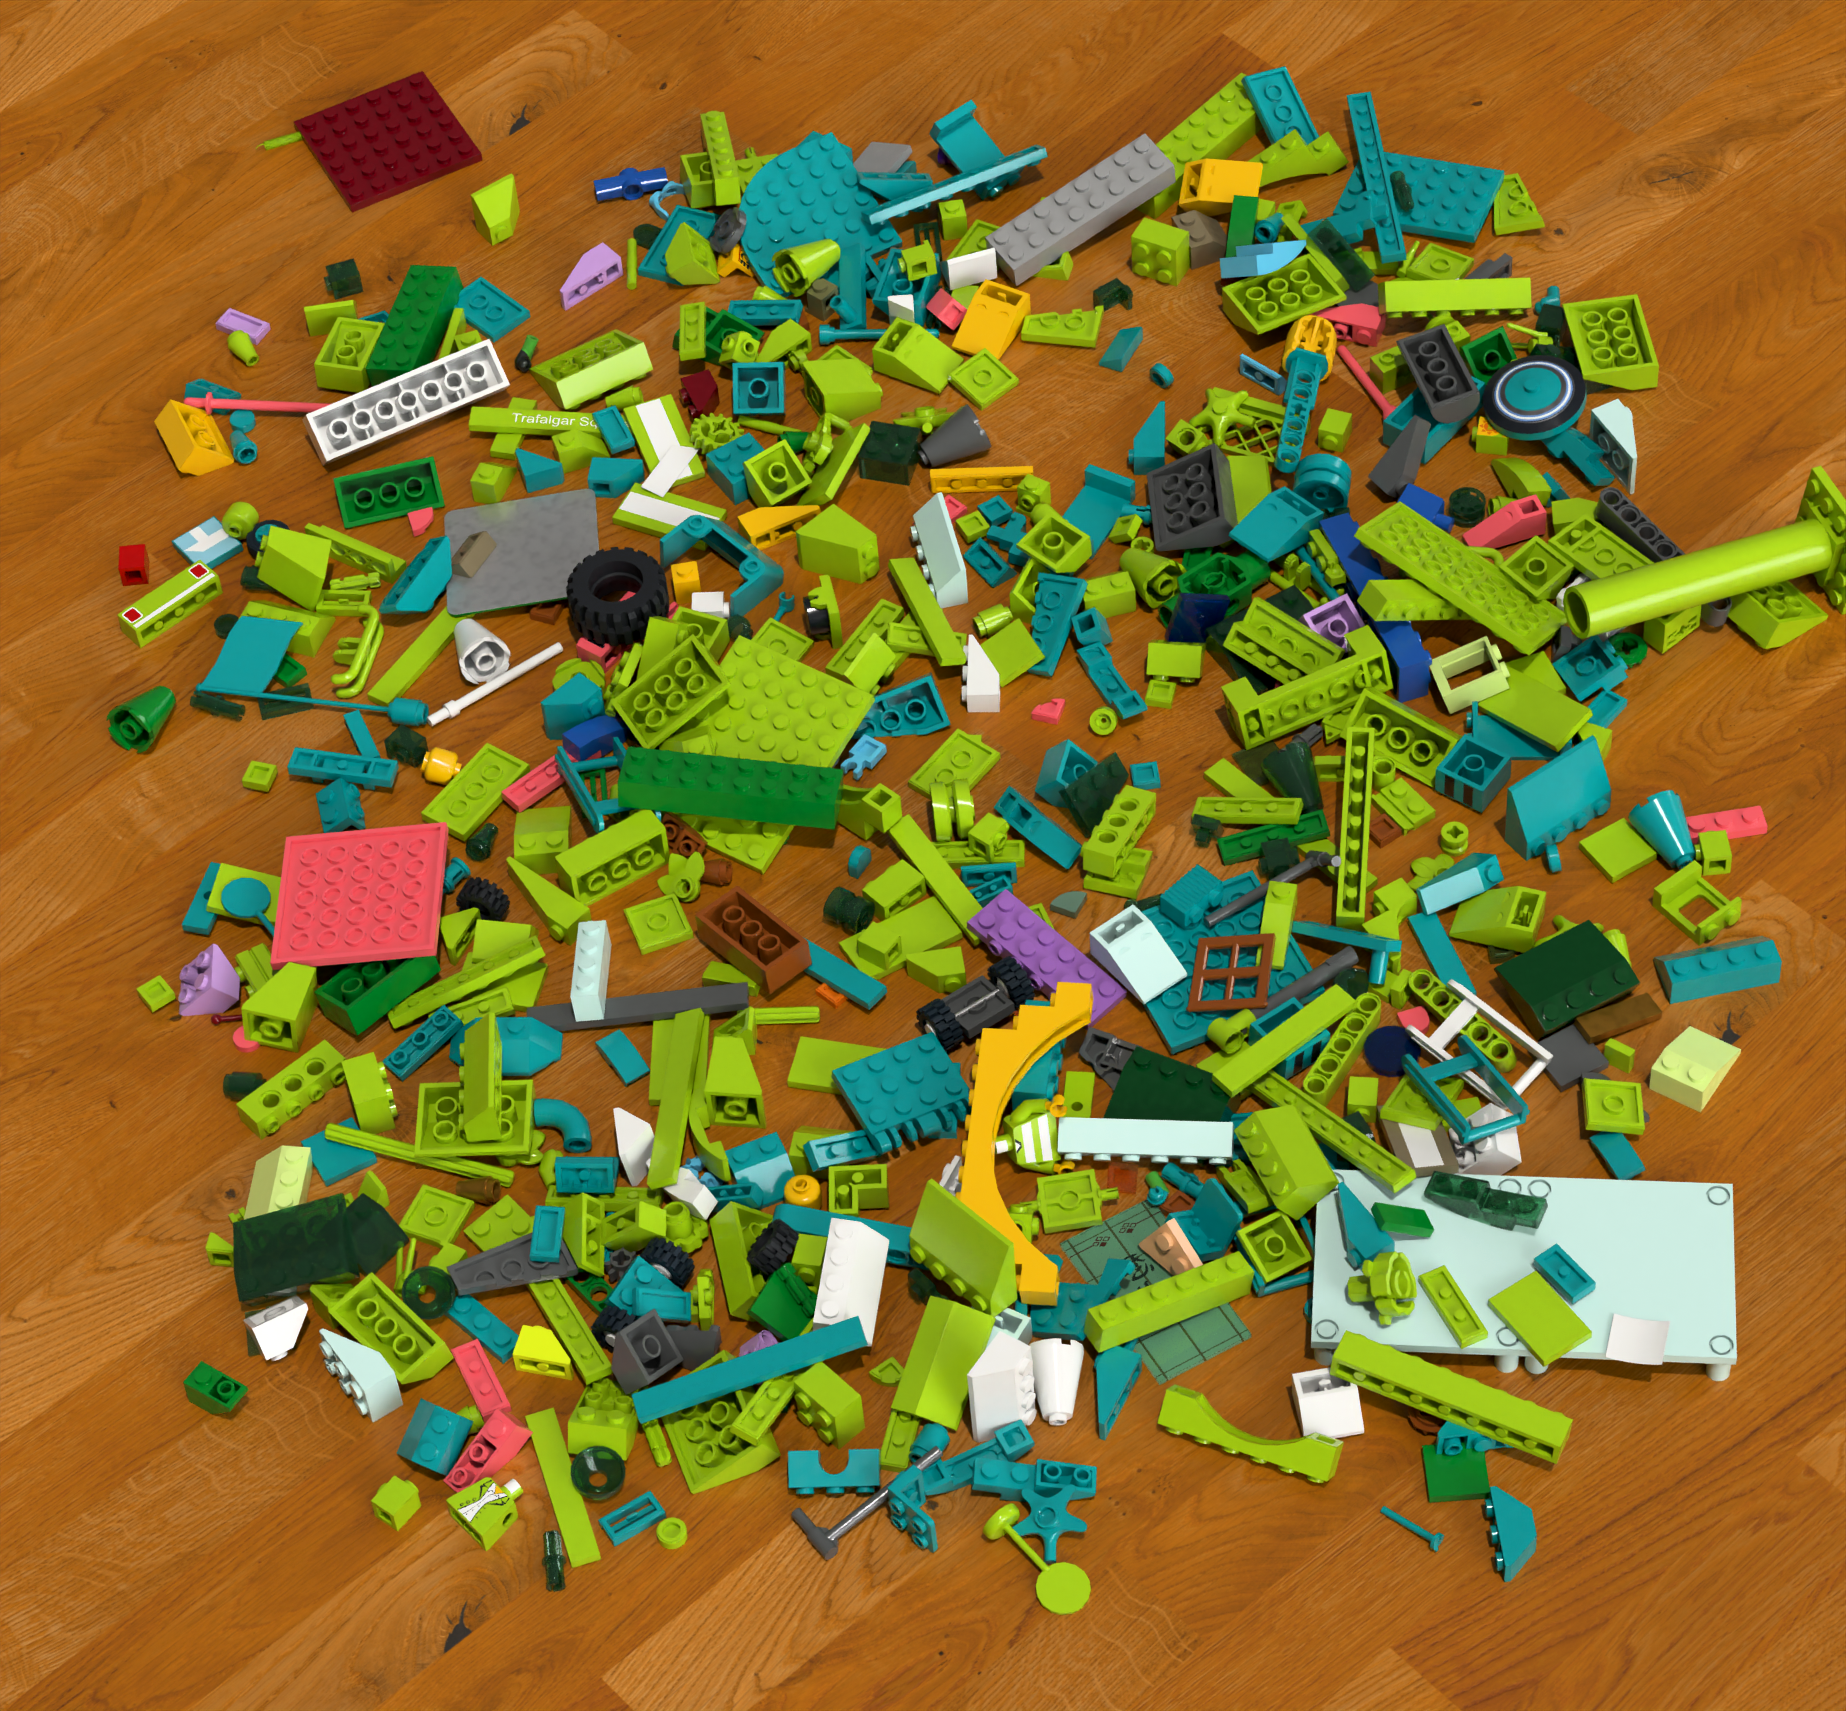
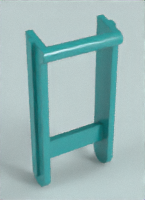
M613 737L614 756L572 763L562 746H557V754H555L559 775H563L596 833L604 831L602 815L638 809L619 807L618 798L595 802L578 772L619 766L621 770L627 751L618 737ZM651 810L661 822V811Z
M1467 1035L1458 1037V1047L1462 1055L1422 1069L1410 1054L1401 1057L1406 1075L1454 1130L1462 1145L1526 1123V1117L1530 1113L1528 1105ZM1474 1068L1514 1115L1471 1129V1125L1434 1081Z
M1238 1201L1234 1202L1243 1214V1218L1277 1209L1274 1204L1261 1211L1248 1213ZM1304 1214L1300 1219H1294L1314 1265L1315 1237ZM1235 1233L1233 1240L1237 1250L1240 1251L1255 1271L1252 1285L1257 1297L1314 1282L1313 1269L1265 1284Z

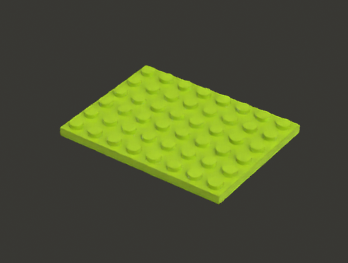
M739 635L720 664L731 686L682 725L675 734L709 725L716 756L832 768L873 705L875 698L870 693ZM636 809L634 810V813L640 812L644 809ZM661 811V821L666 811ZM672 812L689 824L708 842L706 848L763 875L795 826Z

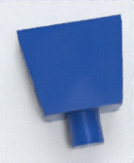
M1408 483L1398 502L1401 501L1443 531L1450 533L1455 519L1444 515V500Z

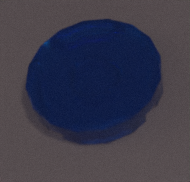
M1384 1026L1374 1030L1367 1037L1364 1044V1059L1367 1065L1369 1064L1377 1074L1387 1077H1398L1406 1074L1401 1062L1403 1055L1410 1054L1417 1063L1421 1057L1420 1045L1412 1040L1405 1031V1028L1399 1026Z

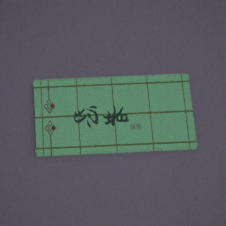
M1148 1199L1103 1221V1225L1093 1226L1060 1243L1061 1249L1087 1284L1098 1285L1108 1258L1125 1259L1133 1262L1136 1266L1131 1275L1126 1274L1119 1283L1121 1289L1116 1296H1110L1107 1302L1173 1276L1138 1245L1165 1224L1166 1220L1159 1208L1150 1204ZM1225 1303L1139 1337L1134 1350L1142 1355L1143 1363L1158 1384L1161 1385L1252 1337V1334L1230 1304Z

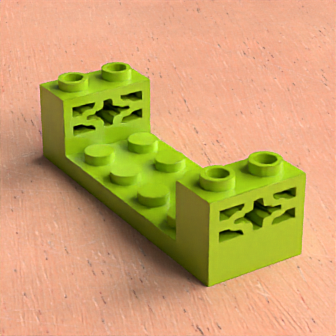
M1586 513L1548 540V545L1574 565V570L1566 582L1580 572L1590 579L1596 580L1654 563ZM1702 605L1645 621L1643 640L1662 654L1700 626Z
M1369 625L1344 634L1348 658L1259 696L1246 676L1221 686L1230 726L1246 750L1355 705L1364 688L1373 687L1382 693L1393 689L1386 650Z

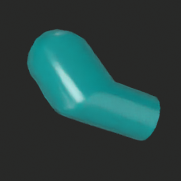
M1550 286L1547 289V297L1536 302L1535 310L1538 314L1543 315L1544 313H1551L1559 309V287Z

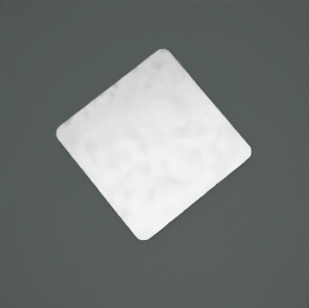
M580 489L448 512L444 517L445 536L447 535L450 539L451 558L469 535L482 531H487L497 545L472 578L452 574V577L446 584L447 611L449 615L457 617L568 599L566 586L568 585L569 575L578 563H583L585 557L588 555L593 556L596 554V551H599L595 492L592 489Z

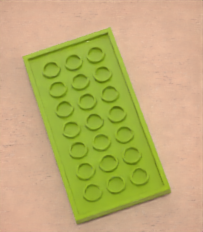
M1401 501L1359 527L1354 535L1364 547L1373 549L1382 555L1386 562L1397 565L1404 570L1408 577L1422 582L1430 592L1439 594L1447 599V602L1452 607L1463 610L1469 614L1473 621L1485 625L1491 629L1495 636L1507 640L1521 653L1532 654L1553 638L1561 625L1566 627L1569 625L1562 610L1547 600H1536L1501 572L1497 566Z

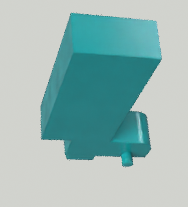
M1368 190L1358 196L1356 210L1300 226L1323 252L1363 241V230L1377 227L1378 220L1389 218V207L1387 204L1377 206L1378 197L1372 190ZM1305 248L1302 250L1304 255L1309 254Z
M1014 512L1005 529L991 525L987 532V538L999 542L1000 549L1009 551V563L1024 567L1029 557H1031L1016 547V544L1027 534L1025 533L1026 517L1023 514ZM1043 565L1051 574L1073 577L1075 573H1056L1053 570L1046 567L1045 565Z

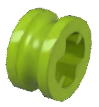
M1137 537L1131 542V548H1143L1144 551L1154 554V543L1150 538Z

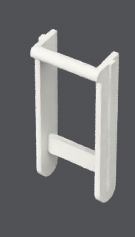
M1450 979L1447 982V986L1463 1000L1461 1004L1430 1038L1412 1025H1408L1405 1031L1423 1049L1440 1062H1444L1454 1057L1443 1049L1470 1019L1479 1012L1538 1058L1512 1086L1520 1096L1550 1063L1553 1055L1463 985ZM1466 1070L1457 1073L1459 1077L1496 1106L1504 1110L1508 1109L1489 1085L1473 1072Z

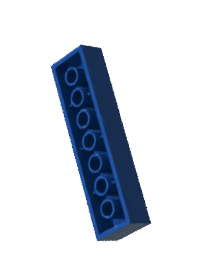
M1349 513L1319 521V530L1337 555L1338 564L1346 574V583L1334 586L1341 585L1344 587V594H1348L1365 626L1369 625L1385 648L1393 684L1391 691L1397 701L1403 703L1428 695L1429 683H1431L1429 666L1432 665V658L1429 651L1423 649L1421 637L1417 631H1413L1411 621H1374L1357 602L1368 580H1389L1387 576H1383L1381 573L1380 563L1376 557L1373 558L1371 555V549L1364 547L1360 540L1354 537L1359 524L1357 521L1353 522Z

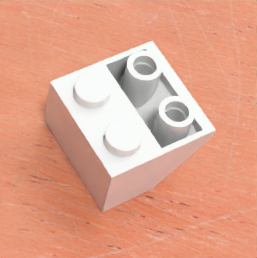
M1489 1103L1467 1117L1466 1120L1471 1125V1129L1513 1114ZM1516 1126L1463 1145L1460 1143L1458 1135L1452 1128L1449 1129L1450 1143L1459 1163V1173L1455 1174L1501 1176L1522 1162Z
M1331 1367L1292 1374V1396L1303 1437L1315 1432L1334 1439L1364 1433L1358 1387L1356 1384L1330 1375Z

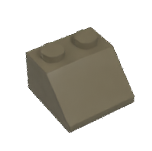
M1196 210L1172 217L1173 227L1189 231L1191 270L1218 262L1220 258L1226 257L1228 237L1217 220Z

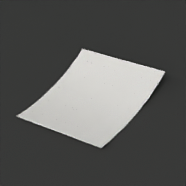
M1614 1314L1605 1357L1637 1364L1662 1365L1670 1321L1643 1320Z

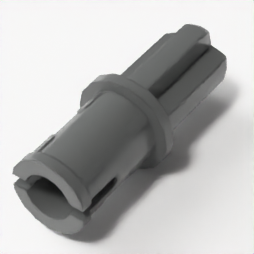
M1312 724L1301 734H1295L1292 741L1278 751L1281 761L1285 764H1290L1302 753L1309 752L1310 747L1322 738V727Z

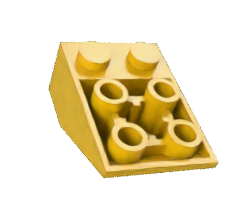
M1207 158L1185 163L1178 205L1185 212L1196 210L1208 217L1231 212L1234 195L1258 197L1263 164Z
M985 279L971 300L952 344V349L974 356L986 348L999 360L1022 329L1025 316L1031 315L1030 294Z

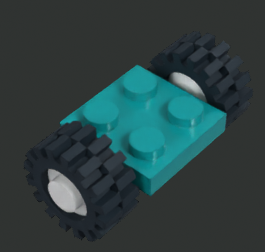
M658 1238L651 1239L641 1255L634 1258L604 1303L608 1306L602 1310L591 1326V1332L595 1335L594 1337L597 1341H601L600 1345L603 1348L605 1346L609 1348L608 1351L610 1353H613L615 1334L638 1319L632 1313V1289L644 1287L682 1291L681 1287H683L694 1271L695 1265L693 1264V1259L688 1258L689 1254L682 1252V1248L679 1245L675 1247L674 1242L669 1240L667 1243L664 1238L660 1240Z

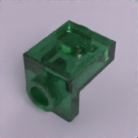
M1118 278L1098 287L1093 291L1094 310L1096 306L1104 305L1105 312L1119 303L1126 310L1132 309L1133 292L1128 285H1124Z

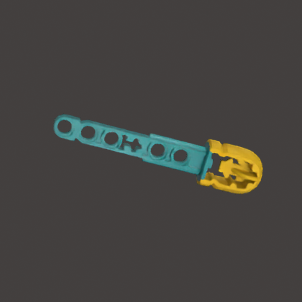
M1307 315L1294 322L1287 334L1282 358V367L1289 375L1283 402L1286 403L1274 465L1279 471L1284 473H1293L1297 469L1309 412L1314 410L1319 382L1327 379L1332 371L1336 351L1337 334L1332 324L1328 320L1315 315ZM1299 379L1306 380L1309 383L1302 382ZM1296 394H1297V395H1301V396L1305 397L1306 399H1304V398H1299V397L1296 396ZM1295 412L1299 413V417L1294 416ZM1288 426L1295 427V428H1297V429H1299V430H1293V429L1289 428ZM1285 442L1292 443L1295 447L1287 445ZM1281 458L1289 459V460H1291L1293 463L1286 462V461L1282 460Z

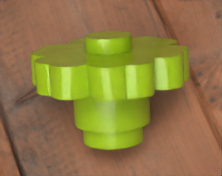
M682 1202L668 1203L663 1208L667 1211L666 1237L664 1238L668 1243L669 1240L674 1242L675 1247L679 1245L682 1248L681 1251L687 1253L701 1247L703 1244L702 1239L709 1236L707 1219L704 1220L690 1214L689 1209Z

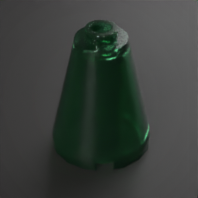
M1306 742L1290 743L1285 745L1287 750L1281 753L1275 750L1264 758L1260 764L1262 774L1281 797L1302 798L1304 805L1300 815L1324 808L1312 750Z

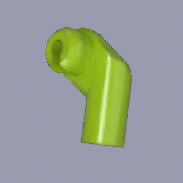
M550 1149L546 1151L538 1168V1172L548 1190L549 1186L556 1185L555 1159L556 1157H564L563 1153L559 1150Z

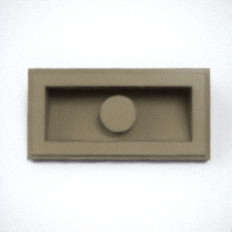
M487 531L468 536L451 558L452 574L466 578H472L497 545Z

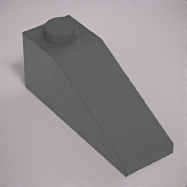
M1417 415L1413 416L1368 475L1386 494L1397 499L1401 497L1408 483L1413 484L1416 480L1431 426L1429 421Z

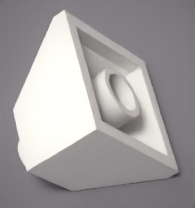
M294 1295L243 1320L257 1349L265 1360L270 1358L271 1361L279 1360L288 1354L287 1350L294 1347L308 1311V1306L297 1295Z

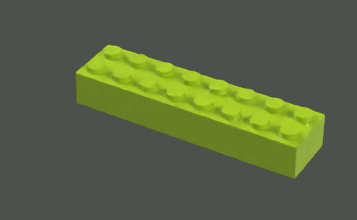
M1240 73L1156 144L1174 164L1176 182L1138 206L1137 210L1153 219L1158 218L1180 198L1185 163L1206 158L1226 160L1263 128L1241 82L1243 77L1247 75Z

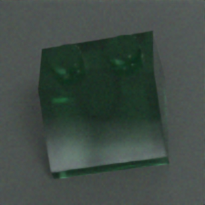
M364 1193L322 1230L328 1250L364 1276L369 1275L371 1272L375 1274L400 1248H403L409 1242L408 1236L385 1208Z

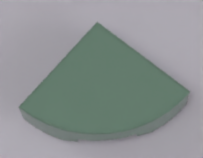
M1081 891L1063 893L1051 902L1050 910L1076 919L1087 900V893Z

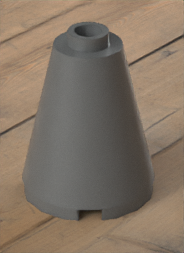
M968 404L961 406L919 445L921 450L918 452V455L924 465L930 464L931 467H935L987 451V449L991 448V443L985 430L980 427L977 416Z

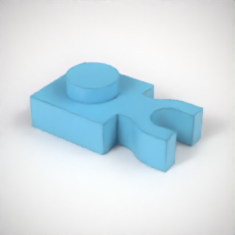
M864 734L849 751V759H846L840 765L843 773L846 774L849 769H854L853 778L859 780L865 767L872 769L887 753L886 745Z

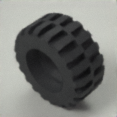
M610 547L611 550L604 551L602 549L596 551V554L593 556L588 555L585 557L583 563H578L569 575L566 593L570 615L575 628L591 641L595 639L596 643L602 645L610 643L611 646H618L620 643L630 645L635 640L639 639V641L645 639L649 617L661 616L667 618L666 614L669 612L670 605L666 577L662 566L652 556L648 557L647 553L641 550L636 552L633 548L629 547L624 549ZM617 591L636 593L623 601L608 602L600 600L607 594Z

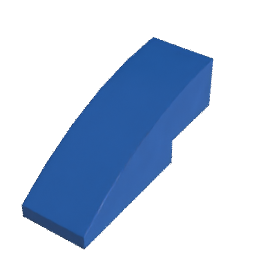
M616 713L615 717L603 715L585 721L562 734L563 748L576 760L584 761L600 750L602 756L612 751L613 737H618L621 743H624L632 738L634 734L619 713Z

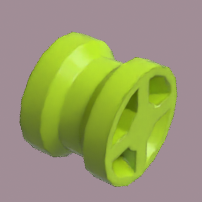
M1455 821L1445 824L1441 830V850L1453 857L1464 854L1468 848V828L1464 824Z

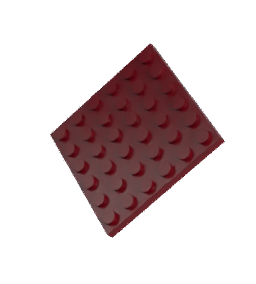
M423 71L294 121L295 130L300 132L302 140L352 213L483 160L477 146Z

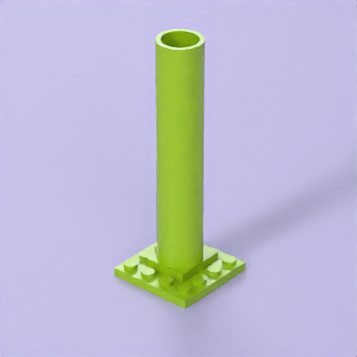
M1822 466L1814 467L1811 469L1794 524L1571 586L1566 589L1563 598L1567 623L1578 638L1585 639L1811 573L1815 576L1818 585L1825 590L1831 603L1837 607L1842 615L1846 614V499Z

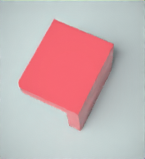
M942 288L926 305L930 312L953 331L964 319L967 312L963 305Z

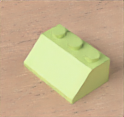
M282 1145L256 1161L242 1231L246 1233L259 1232L260 1234L273 1232L274 1235L299 1237L301 1230L299 1220L303 1219L313 1173L311 1147Z

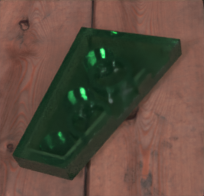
M1116 752L1103 758L1058 791L1085 838L1091 837L1094 827L1096 825L1099 826L1105 810L1109 809L1115 795L1119 793L1129 776Z

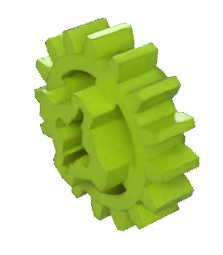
M712 412L709 414V417L701 414L700 419L695 418L693 424H691L689 435H691L690 442H695L694 448H702V454H706L743 436L744 429H739V422L732 423V417L724 418L721 413L718 417H715Z

